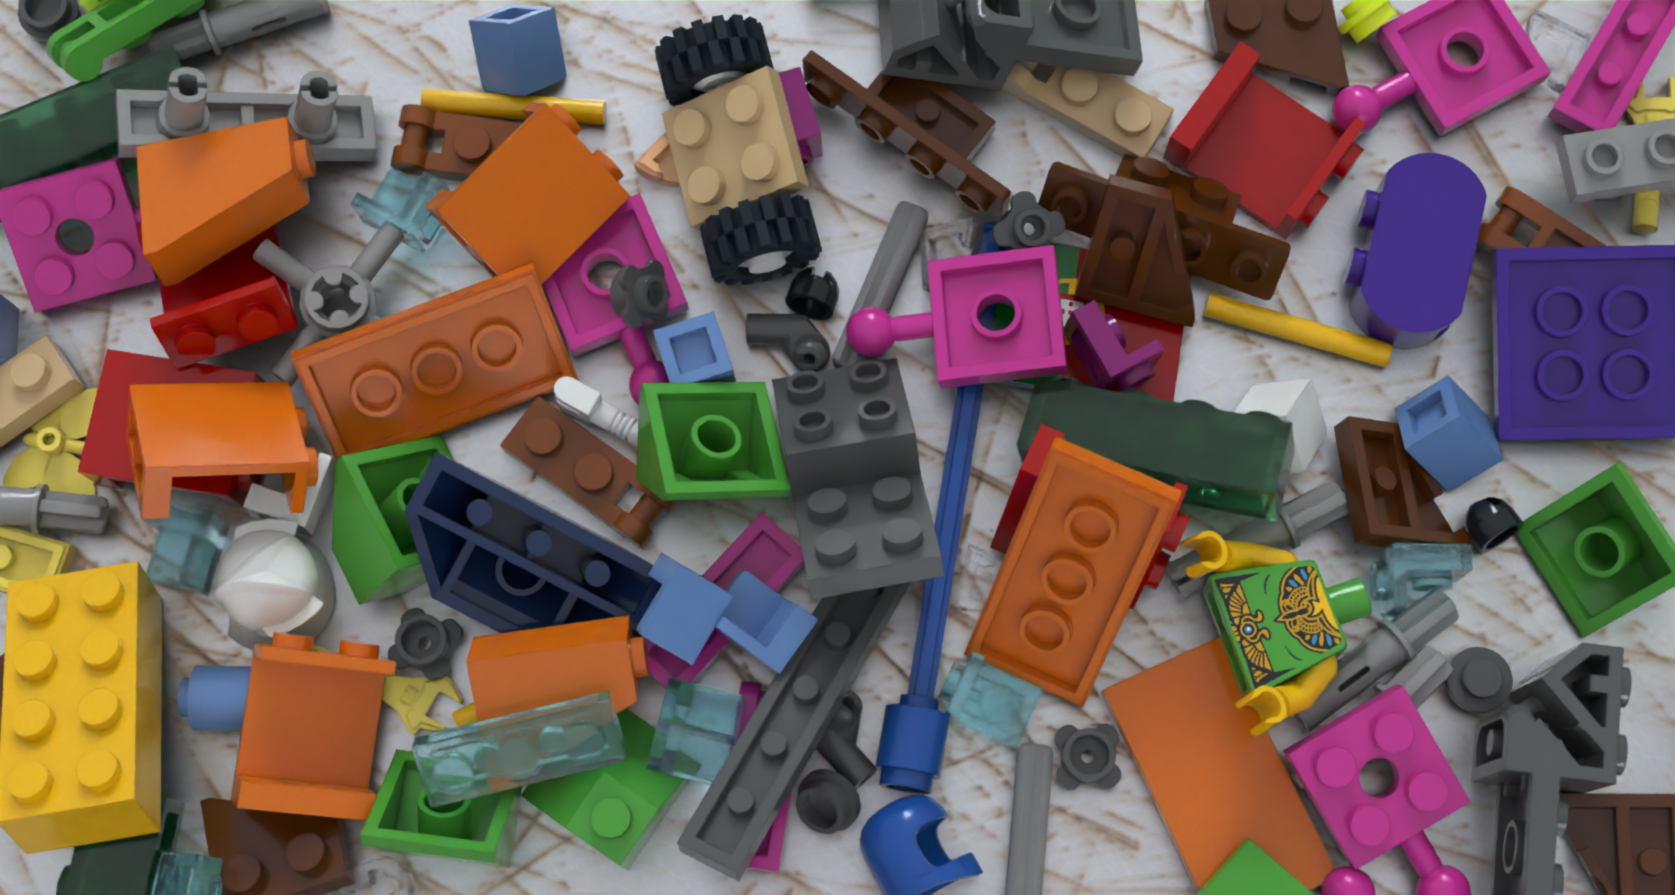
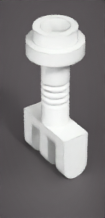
M561 377L555 382V398L559 409L563 413L589 427L595 424L606 431H610L612 434L616 433L617 437H621L637 447L638 421L635 417L631 418V415H626L624 411L620 412V409L602 400L600 392L572 377Z

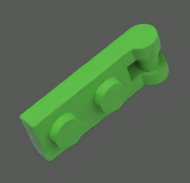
M108 0L53 33L46 45L48 57L73 79L80 82H88L100 74L103 68V59L120 49L127 50L140 46L151 38L153 29L173 17L182 18L193 14L204 5L205 0Z

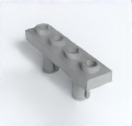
M182 67L171 72L167 91L116 89L115 107L118 158H137L136 146L287 116L298 139L309 140L315 161L374 162L377 142L372 96L338 95V85L335 78L322 71H311L303 75L298 94L207 92V80L203 72L196 68Z
M1675 118L1563 135L1556 143L1569 203L1594 200L1601 204H1613L1618 202L1624 195L1675 187Z

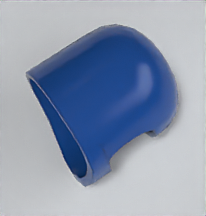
M911 795L899 798L879 809L867 820L862 828L859 839L860 850L883 895H931L957 880L977 877L983 873L972 852L954 860L948 857L939 841L937 830L938 826L949 815L943 806L933 798L925 795Z

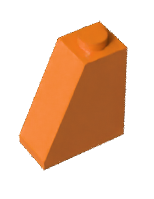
M286 116L136 146L143 255L165 287L176 285L309 204L307 178L316 176V163L309 140L298 139Z
M630 615L473 637L466 664L489 783H501L637 702L640 677L650 675L646 640L643 636L633 638Z

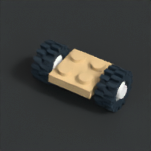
M733 14L728 20H724L723 15L712 16V21L703 24L702 19L691 22L692 28L690 29L680 26L672 31L674 37L664 36L660 40L661 46H656L655 56L666 100L672 106H676L663 112L662 117L691 228L701 231L712 278L717 283L724 281L725 285H734L740 280L742 285L752 284L755 279L760 278L762 282L773 280V275L781 274L786 276L793 273L792 268L802 269L808 266L809 261L816 260L819 257L822 247L810 202L808 199L804 200V197L801 195L790 197V194L809 187L780 75L773 67L761 22L757 23L753 17L743 20L742 15Z

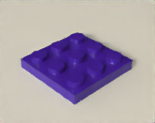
M1675 245L1496 248L1492 250L1494 431L1497 441L1675 438Z

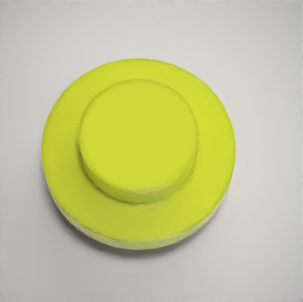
M1353 0L1340 10L1347 21L1340 25L1338 30L1342 35L1348 32L1354 41L1359 43L1395 16L1397 12L1389 0Z

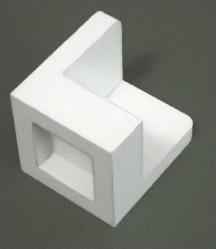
M1311 378L1255 384L1250 387L1227 420L1245 477L1304 472L1327 436L1326 424Z
M319 453L318 480L316 486H307L304 513H290L280 473L266 474L262 486L252 483L243 505L244 509L253 518L259 520L270 518L298 522V533L313 538L334 483L336 462L334 457Z

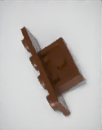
M810 50L802 61L804 80L807 83L806 87L812 97L819 103L830 109H834L838 105L856 118L855 124L867 137L879 144H884L886 140L905 153V160L919 174L928 179H934L938 176L955 188L954 193L956 197L973 212L984 215L987 211L997 219H1001L1008 211L1011 196L1010 190L970 162L994 132L996 125L994 119L941 82L883 75L881 71L866 89L816 52Z
M1124 154L1115 174L1116 176L1172 190L1188 273L1263 300H1270L1289 257L1291 246L1285 241L1233 223L1242 195L1229 191L1224 184L1214 179H1195L1169 170L1163 162L1150 157L1135 158ZM1054 162L1049 169L1038 204L1049 212H1060L1065 219L1066 230L1090 238L1108 179L1061 162Z

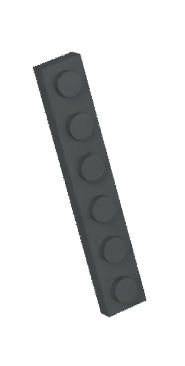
M911 582L821 598L812 613L818 619L817 623L781 673H777L677 841L680 852L740 881Z

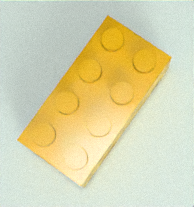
M138 561L9 582L0 737V827L26 854L161 832L162 597Z

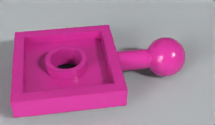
M1430 0L1380 26L1375 36L1399 74L1374 86L1372 89L1364 85H1351L1344 88L1333 101L1332 116L1336 125L1343 131L1348 128L1355 117H1358L1366 123L1361 132L1363 134L1377 125L1382 115V109L1413 95L1440 137L1544 82L1551 71L1504 0ZM1453 42L1469 44L1477 53L1478 63L1472 66H1460L1454 63L1447 53V45Z
M117 157L0 189V219L35 313L158 279L157 274L144 257L143 249L138 242L136 225L141 223L140 205L136 206L120 158ZM68 219H79L87 223L94 234L92 248L85 251H75L67 247L60 236L62 223Z
M640 193L631 196L543 283L573 357L619 338L621 339L631 365L634 368L629 380V391L631 397L638 405L639 390L642 383H670L662 361L656 360L643 329L658 322H652L649 319L643 321L639 328H629L624 323L623 318L615 313L611 305L610 289L597 288L590 282V274L593 268L604 261H614L622 267L634 265L636 268L644 267L648 260H658L664 267V280L668 287V313L665 319L689 310L687 300Z
M1054 245L929 260L927 264L932 312L891 317L880 308L866 307L855 312L849 319L846 327V338L850 347L857 354L870 358L878 357L888 352L895 341L900 342L934 337L937 381L941 389L1068 374ZM995 303H1004L1011 306L1015 311L1011 324L999 331L984 328L980 324V316L985 308Z
M1395 684L1283 750L1349 866L1357 870L1400 844L1420 876L1416 886V895H1471V887L1466 876L1455 867L1442 865L1439 856L1423 831L1471 801L1403 686ZM1384 758L1389 762L1393 771L1390 786L1379 794L1365 793L1359 779L1362 767L1372 759Z

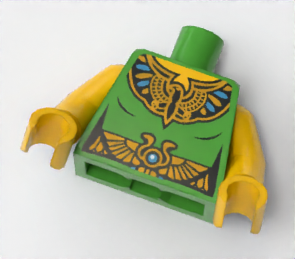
M1210 530L1200 532L1181 541V547L1189 546L1194 548L1201 558V562L1185 569L1188 577L1197 578L1212 571L1217 573L1208 576L1202 591L1242 696L1235 703L1237 710L1246 705L1251 706L1260 716L1261 723L1250 730L1253 736H1260L1282 720L1311 708L1337 675L1338 663L1336 658L1347 648L1341 624L1371 615L1372 613L1370 599L1362 581L1359 578H1354L1326 588L1314 560L1298 561L1291 551L1253 542L1223 540L1219 534Z

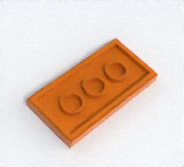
M533 263L291 352V360L336 461L343 455L429 438L537 398L538 395L542 396L553 392L555 382L561 377L569 376L578 380Z
M1056 436L964 655L1083 708L1182 491Z
M1220 636L1102 690L1101 693L1196 892L1203 887L1246 837L1252 840L1307 889L1312 890L1323 884L1325 877L1335 867L1268 731L1260 736H1253L1250 732L1252 728L1261 723L1258 712L1251 706L1246 705L1238 710L1235 706V703L1242 696Z

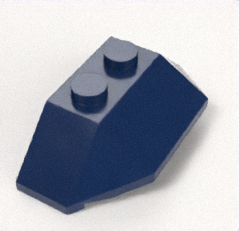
M438 452L434 454L404 510L432 598L499 633L630 615L633 635L638 634L637 625L662 584L648 575L653 567V564L497 480Z

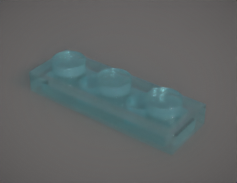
M605 691L418 736L414 739L412 752L430 807L433 808L625 762L627 748L610 691Z

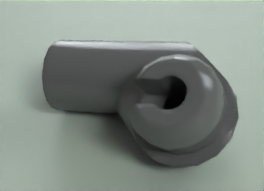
M747 313V344L779 345L800 371L818 372L828 363L831 354L828 341L806 316L801 314Z
M849 690L816 748L837 773L847 778L855 789H858L874 775L877 768L856 745L863 706L858 694Z

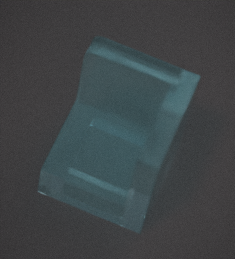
M392 168L387 172L372 199L356 193L350 204L365 224L379 230L384 222H388L405 235L401 242L427 254L443 226L424 206L441 189L448 191L450 189L445 181L425 171L420 179L417 180Z
M170 501L169 518L144 519L145 523L159 531L146 574L153 584L208 597L230 523L213 511Z
M669 678L646 769L711 785L736 743L745 703L744 697Z

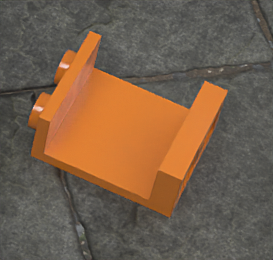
M530 102L522 110L528 118L453 192L441 189L424 207L492 278L533 263L542 285L631 196L618 182L624 176L618 166L602 151L596 150L592 154L577 138V135L582 131L580 125L563 107L555 103L550 108L546 103Z
M288 382L129 385L126 440L141 519L169 518L172 477L280 473L290 513H304L307 486H316L318 458L315 447H306L305 445L307 439L306 412L304 407H295Z
M274 632L272 644L254 642L231 801L237 808L367 821L377 794L369 789V781L385 674H395L396 662L388 658L378 657L380 645L340 640L339 652L312 649L314 637L291 633Z

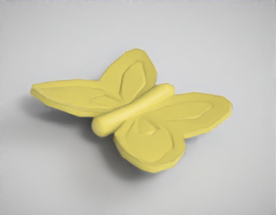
M98 388L82 390L31 426L34 432L23 436L24 444L30 448L15 457L4 475V486L34 489L38 484H48L49 491L95 495L94 482L78 472L80 460L73 454L82 455L85 441L78 439L86 438Z

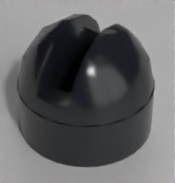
M808 267L799 271L790 284L785 298L786 305L793 312L804 315L809 319H830L833 316L839 297V287L834 276L829 271H826L823 277L815 275V267Z
M1487 497L1471 504L1465 514L1467 533L1481 553L1498 547L1515 535L1524 525V522L1513 507L1503 499Z

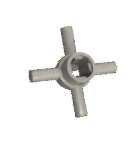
M385 221L351 267L330 265L316 272L269 239H265L259 245L252 259L300 292L299 308L306 324L272 369L271 373L282 382H288L289 386L292 387L299 378L291 360L292 351L381 319L376 315L377 298L371 281L405 237L399 229ZM337 288L344 289L345 294H348L351 301L356 304L354 312L348 315L344 310H336L331 314L330 318L325 316L320 310L323 308L325 300L331 296L329 291Z

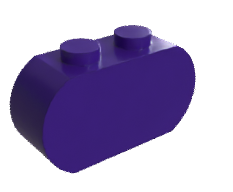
M1420 153L1406 157L1387 171L1376 191L1367 189L1364 193L1357 217V226L1366 228L1362 249L1353 247L1351 250L1343 284L1353 286L1348 308L1360 330L1368 337L1392 343L1394 349H1416L1433 343L1449 329L1450 325L1462 313L1487 194L1477 175L1459 160L1438 153Z

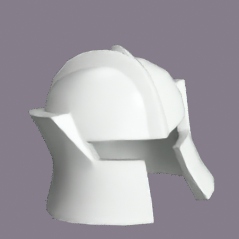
M269 518L250 521L235 527L233 543L220 561L213 598L230 615L228 636L251 650L254 649V642L272 644L274 632L312 636L315 639L327 625L334 610L336 589L331 569L325 556L315 544L297 535L298 522Z

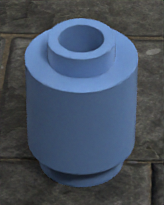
M196 665L191 672L190 678H183L181 680L177 696L178 712L181 717H188L192 730L241 731L251 666Z

